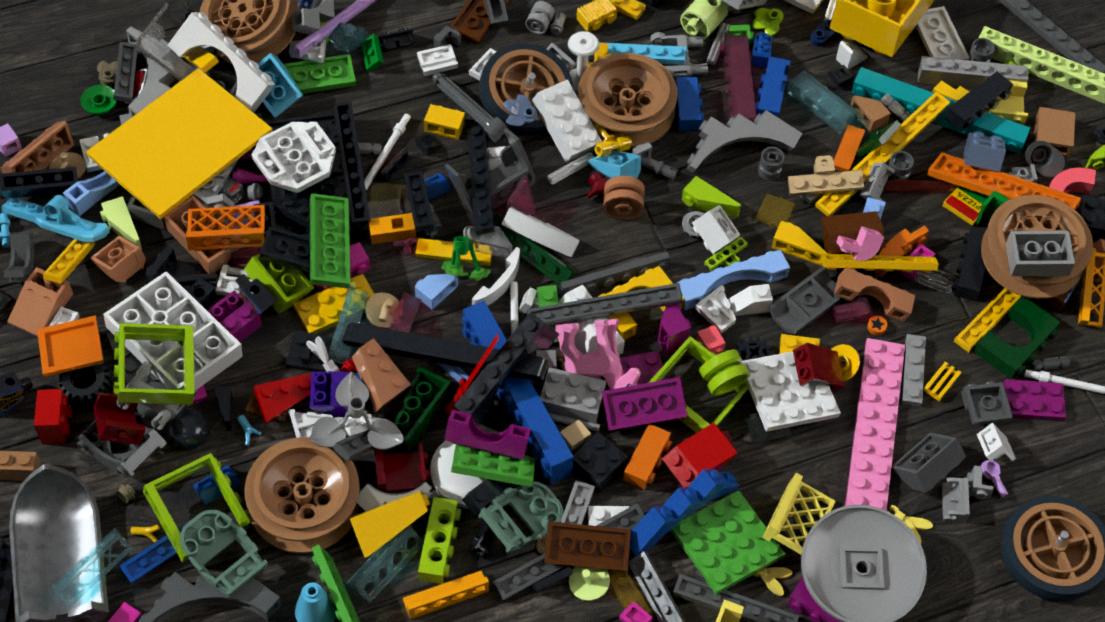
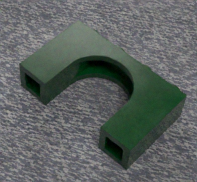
M1021 296L1011 307L1007 317L1026 330L1030 336L1031 343L1021 347L1012 346L991 331H988L978 342L974 351L975 354L1011 380L1016 374L1020 376L1026 368V363L1031 364L1037 356V351L1042 352L1047 346L1049 338L1053 340L1059 332L1057 328L1060 321L1024 296Z

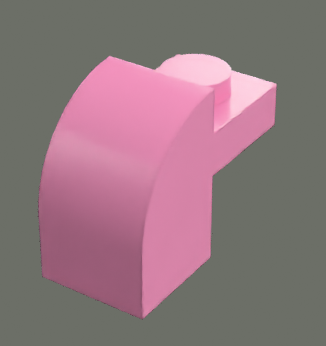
M861 226L856 240L839 235L836 243L843 252L850 253L855 260L864 261L876 255L884 237L879 231Z

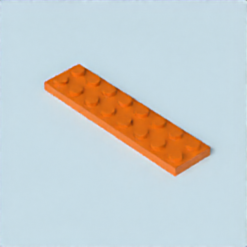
M941 153L928 169L927 174L937 180H943L952 185L985 194L988 197L995 190L1009 200L1025 195H1041L1057 199L1075 211L1081 201L1080 197L1004 172L964 164V159L946 153Z

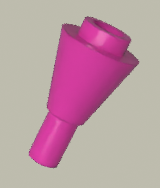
M237 168L236 171H233L232 182L244 185L254 182H267V178L264 175H257Z

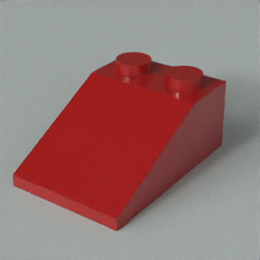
M713 422L678 444L662 460L681 485L688 487L703 469L713 468L719 471L738 452Z

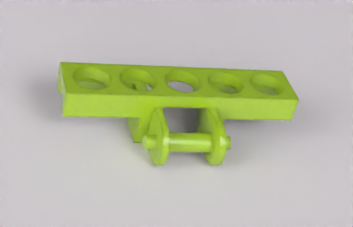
M740 237L731 244L726 245L718 253H714L712 257L704 262V265H707L709 270L712 271L719 265L727 267L735 262H740V258L736 254L746 248L748 243ZM723 251H728L729 255H724ZM731 256V259L733 261L728 263L726 259H728ZM712 261L716 262V264L711 265L709 263H711Z

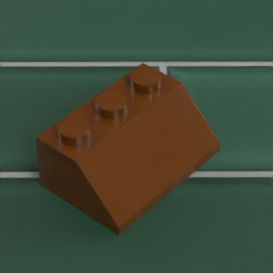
M877 211L821 217L824 249L828 254L843 252L836 243L838 236L856 240L861 226L879 231L884 237L880 248H886L884 228Z

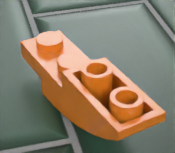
M923 226L910 234L907 229H904L886 244V248H883L879 255L904 256L919 244L924 245L926 243L929 230L926 226ZM875 269V278L884 276L888 271Z

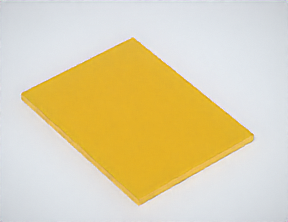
M198 68L87 150L86 154L159 219H162L257 145L261 137L273 131L268 124Z

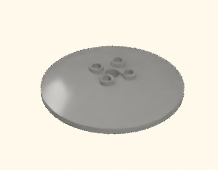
M849 505L827 513L811 528L802 548L801 570L810 595L826 613L841 622H895L911 611L920 599L925 587L927 565L919 540L901 519L878 507ZM864 564L867 568V572L860 573L857 570L856 565Z

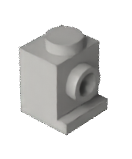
M1030 164V167H1012L1010 173H1008L1034 183L1038 180L1034 164Z

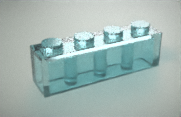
M805 70L790 81L788 93L839 134L847 129L848 124L852 125L855 122L857 111Z

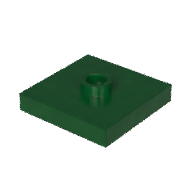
M896 120L872 133L870 138L856 151L858 156L862 157L882 146L900 127V123Z

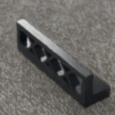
M0 538V622H8L14 596L11 546L7 545L3 538Z

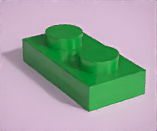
M372 34L361 43L366 70L371 73L384 63L379 38L375 34Z

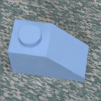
M449 274L427 275L416 283L415 297L433 310L458 287V276Z

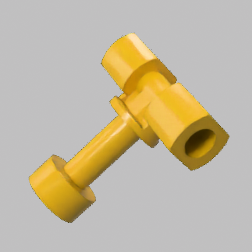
M593 120L591 121L597 133L603 138V142L597 143L595 147V152L599 157L610 155L612 150L615 149L618 152L630 149L632 141L627 135L616 138L614 135H609L603 126Z

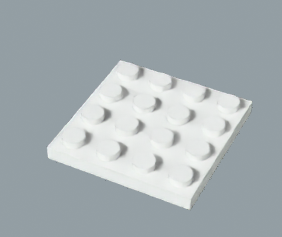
M793 351L741 361L740 365H745L750 373L746 384L766 432L840 416L841 412L828 384L812 381L804 386L799 385Z

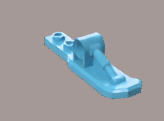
M56 195L44 207L19 198H10L2 205V212L34 222L41 228L83 242H94L103 239L110 232V228L106 223H94L82 219L69 209L67 199L61 195Z

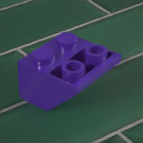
M311 372L310 409L321 414L332 415L333 418H344L348 411V406L339 405L335 394L340 382L351 372Z

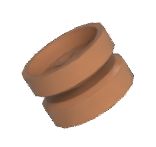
M616 176L609 179L604 187L603 210L606 215L617 220H631L639 217L644 211V184L639 179L631 176Z

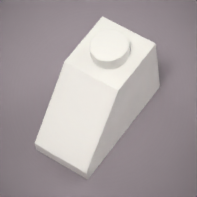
M769 284L749 286L729 298L731 310L735 316L770 312L769 306L773 301Z

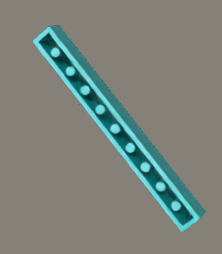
M862 67L854 81L851 92L857 96L881 101L884 95L890 94L893 97L892 100H896L905 108L904 111H908L910 114H913L934 94ZM949 98L946 99L950 101V105L932 121L942 127L966 135L969 132H980L988 137L999 136L1002 140H1005V148L1018 154L1021 153L1030 127L987 112L982 119L978 118L970 128L967 127L960 131L945 119L949 107L957 102Z

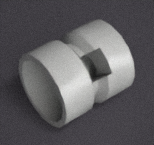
M537 1L525 21L526 27L535 34L545 33L555 14L554 8L547 2Z

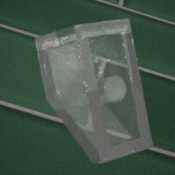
M495 226V232L476 236L475 251L508 258L512 253V244L499 226Z

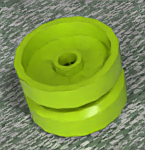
M732 349L720 353L700 367L699 372L704 381H709L707 387L712 396H719L730 392L749 379L750 373L745 365H740L742 359L737 350Z

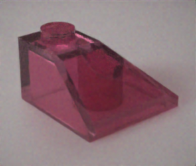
M524 175L507 201V212L510 207H513L527 216L531 215L537 219L528 176Z

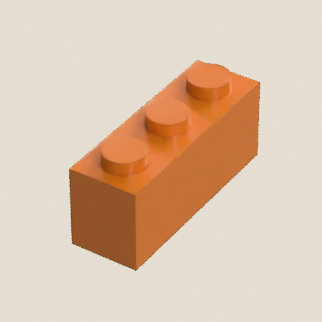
M648 424L624 471L623 481L643 490L646 489L648 484L652 485L656 476L654 472L656 468L660 469L663 463L662 456L664 452L668 453L672 445L670 432Z

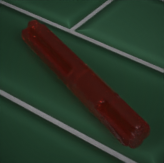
M887 180L884 186L885 191H954L956 189V185L943 180Z

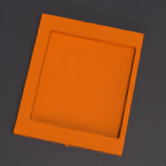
M96 315L37 329L43 377L104 363Z

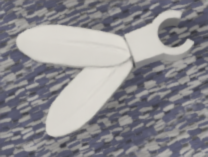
M319 336L316 337L315 343L312 341L306 342L312 353L324 362L323 366L326 372H340L333 360H329L326 346Z

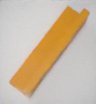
M1093 248L1090 261L1085 267L1082 276L1078 325L1101 328L1105 301V253H1098L1096 248ZM1095 258H1103V266L1099 269L1095 267ZM1095 274L1101 279V284L1097 287L1093 285ZM1093 292L1100 297V301L1096 305H1093L1091 302ZM1092 310L1098 315V322L1089 321Z
M481 570L404 597L403 602L409 618L413 619L489 592V581L487 576L484 577Z

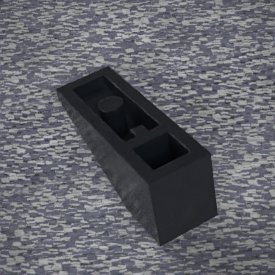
M486 479L468 492L462 501L475 516L481 512L482 508L489 506L493 499L503 494L506 489L513 488L517 484Z

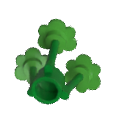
M459 236L454 238L452 258L450 261H444L441 267L445 270L446 274L452 276L468 275V272H463V266L460 265V255L468 254L469 250L476 268L469 278L479 281L482 278L488 277V274L491 273L489 269L485 270L479 267L473 242H469L468 237Z

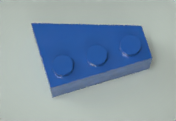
M769 56L766 74H762L760 82L763 88H759L757 96L760 102L756 101L754 109L757 115L759 113L762 115L767 110L776 117H779L790 60Z

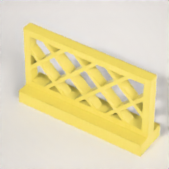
M795 473L788 483L762 538L767 541L773 538L801 554L803 547L800 546L799 542L805 541L808 535L805 528L813 527L816 523L811 514H818L821 519L824 515L831 512L835 500L802 482L803 476ZM800 489L807 492L809 497L803 498ZM818 501L826 503L828 507L821 508ZM806 502H812L815 509L809 510ZM800 503L803 510L797 511L794 504ZM806 515L809 522L802 523L800 516ZM787 517H794L797 524L790 525ZM793 529H800L803 536L796 537ZM787 530L791 538H786L779 534L780 531Z

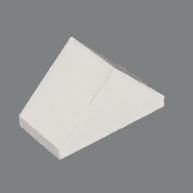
M841 41L836 60L841 65L844 64L849 70L864 61L868 56L857 45Z

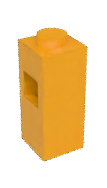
M412 213L372 218L369 223L372 244L416 238Z

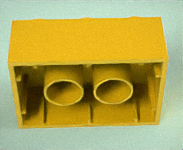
M836 0L830 29L842 34L846 39L855 40L871 47L879 54L893 57L934 0Z

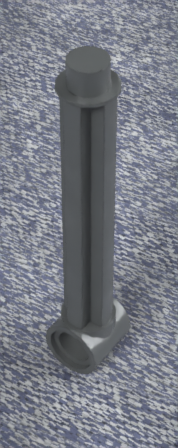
M436 73L433 76L432 80L435 82V87L439 88L484 128V132L494 142L498 141L505 134L504 129H508L503 121L498 117L493 118L453 83L446 74Z

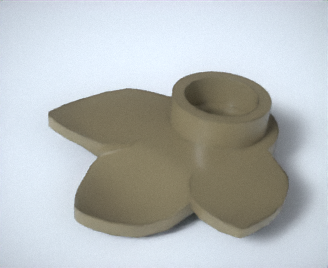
M101 61L98 64L97 71L99 72V80L102 85H114L117 61L111 64Z

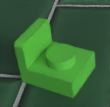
M729 25L727 41H745L746 49H750V44L754 41V34L750 32V25Z

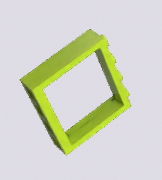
M120 323L119 332H115L114 343H118V348L114 350V360H118V365L114 366V377H118V382H114V394H118V402L193 404V326ZM125 339L183 341L184 390L125 388Z
M690 336L649 382L662 380L686 352L690 353L702 364L716 356V354L708 351L702 346L700 341L697 342ZM746 381L735 388L738 393L713 421L717 426L749 390ZM687 405L688 416L678 418L695 433L710 425Z
M212 453L144 485L143 493L182 562L188 560V557L180 543V532L157 491L207 467L239 523L237 526H242L244 530H247L251 524L249 512L243 510L240 504V496L231 489L230 486L232 484L229 477L222 473L221 463L213 457Z

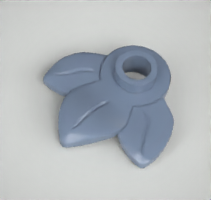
M518 94L516 100L510 99L503 103L505 109L511 114L506 120L508 125L519 127L524 123L534 122L538 116L537 110L531 106L530 100L524 95Z

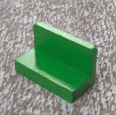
M995 190L982 204L975 225L978 226L985 218L990 220L993 213L1009 199Z

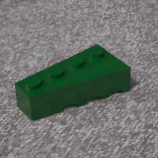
M418 366L415 379L411 382L409 393L405 396L403 407L394 422L404 439L403 443L396 447L408 453L413 451L453 397L451 381Z

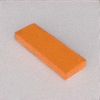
M848 124L834 158L835 170L841 172L850 171L856 151L864 136V129Z

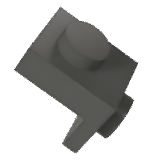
M446 25L440 33L438 32L434 36V48L448 45L450 42L459 46L461 44V34L456 29Z

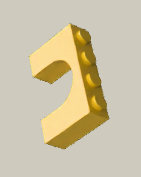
M657 266L654 269H648L641 276L633 277L626 284L618 285L609 293L601 294L600 296L673 283L660 266ZM683 296V303H679L681 310L684 307L685 298ZM666 306L660 307L663 312ZM629 313L606 316L609 320L619 319L616 330L624 341L636 335L637 324Z

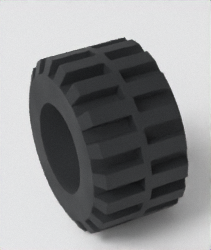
M103 363L63 372L59 375V387L63 390L65 397H68V405H71L75 410L79 408V411L82 412L85 409L88 412L93 411L92 408H94L99 393L111 394L113 391L112 380L107 367ZM83 381H95L94 384L88 388H77V386Z

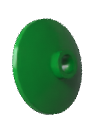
M94 85L83 92L80 102L86 112L98 115L112 110L117 100H113L114 89L107 85Z

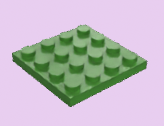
M739 490L682 520L670 530L696 568L702 573L715 595L785 557V552L775 539L772 538L770 541L762 538L766 527Z

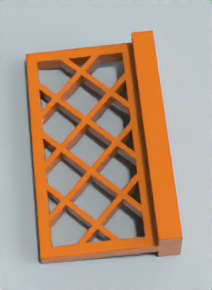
M265 205L188 209L186 232L188 250L263 246L265 240ZM253 212H261L255 218L250 215ZM234 213H240V214H241V215H240L238 218H236V219L231 216V215L234 214ZM215 214L222 215L217 220L212 217ZM193 215H202L203 217L197 221L193 218ZM245 218L250 220L246 225L241 223ZM226 219L231 221L227 226L222 224ZM207 220L212 222L208 227L203 225ZM256 224V225H258V226L261 227V228H251V227ZM235 225H237V226H239L241 229H232V228H233ZM216 226H218V227L221 228L222 230H212V229H214ZM197 227H199L200 229H202V231H193V230H195Z

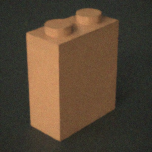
M1039 107L1035 117L1034 142H1048L1060 151L1063 156L1069 157L1074 147L1075 113Z

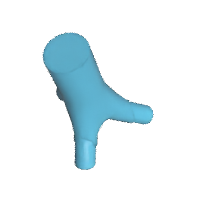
M241 415L238 417V421L245 433V445L249 446L250 435L254 433L260 436L261 432L254 429L246 417Z

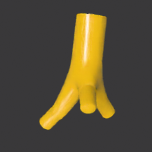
M160 526L131 527V535H144L151 538L155 543L158 540L153 535V532L159 530Z

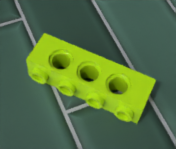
M433 497L418 569V579L420 581L443 584L444 577L449 576L450 565L447 562L448 558L453 556L454 546H451L452 539L456 540L458 527H455V522L459 521L461 516V509L458 508L457 500ZM441 520L449 521L447 524L440 523ZM439 538H442V539L445 540V541L442 542V543L436 542V540L439 539ZM434 557L441 558L438 562L432 561Z

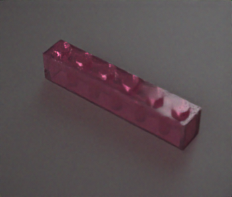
M727 35L726 42L722 44V52L726 54L724 56V67H727V70H725V80H728L726 93L730 95V98H728V108H731L729 120L731 117L735 118L738 114H741L754 123L756 110L748 35Z

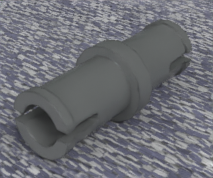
M646 155L642 159L641 166L654 171L655 174H661L672 180L676 178L678 169Z

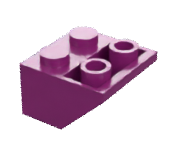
M235 290L207 310L239 342L262 326L259 313Z
M679 304L666 306L660 322L658 343L666 356L675 353L689 338L691 324L682 315Z

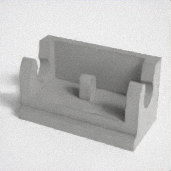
M884 162L873 163L864 184V189L859 196L866 200L869 197L882 201L879 197L891 173L894 174L895 170Z
M952 477L947 478V482L942 483L943 521L966 523L970 515L968 478Z

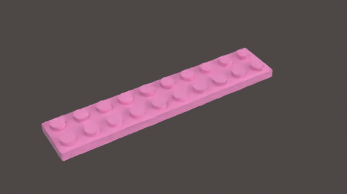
M871 338L866 339L845 506L869 505L887 511L905 352L904 344Z

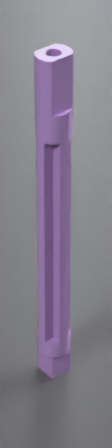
M377 0L355 1L336 15L335 18L321 26L320 30L311 33L293 46L294 54L297 57H301Z

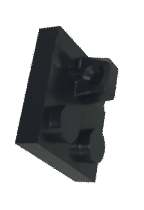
M294 331L286 360V368L310 372H325L324 362L312 353L306 342L312 341L315 343L316 337L319 336L326 346L329 357L333 338L331 336Z

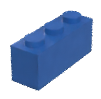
M676 77L678 131H700V124L704 121V113L700 112L703 106L702 98H699V95H701V84H698L697 77Z

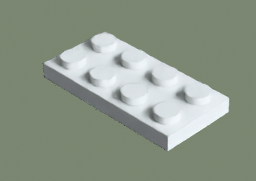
M945 7L928 9L915 27L929 56L969 61L970 58Z

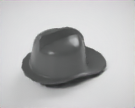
M1036 141L1027 147L1025 153L1026 162L1029 166L1034 164L1035 170L1045 177H1054L1062 172L1065 166L1064 156L1048 142Z

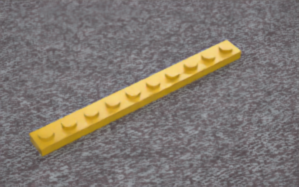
M936 91L900 125L882 146L871 151L851 171L862 170L863 182L865 184L873 163L884 162L887 164L890 161L891 155L907 146L950 105V101ZM858 190L826 193L816 202L815 207L826 216H831Z

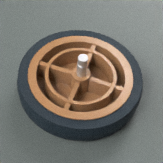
M519 43L506 46L490 57L481 73L479 95L486 112L493 118L498 117L502 120L510 131L519 134H539L548 131L539 113L536 120L532 123H524L519 127L511 126L506 123L507 118L511 114L505 109L503 103L510 99L516 100L518 94L526 96L530 100L531 106L535 108L532 100L538 92L565 80H568L573 88V81L565 64L554 53L534 44Z
M1042 496L1031 499L1020 505L1011 514L1004 526L1001 537V554L1004 564L1020 586L1040 598L1061 602L1083 598L1094 591L1105 579V526L1090 509L1074 500L1059 496Z

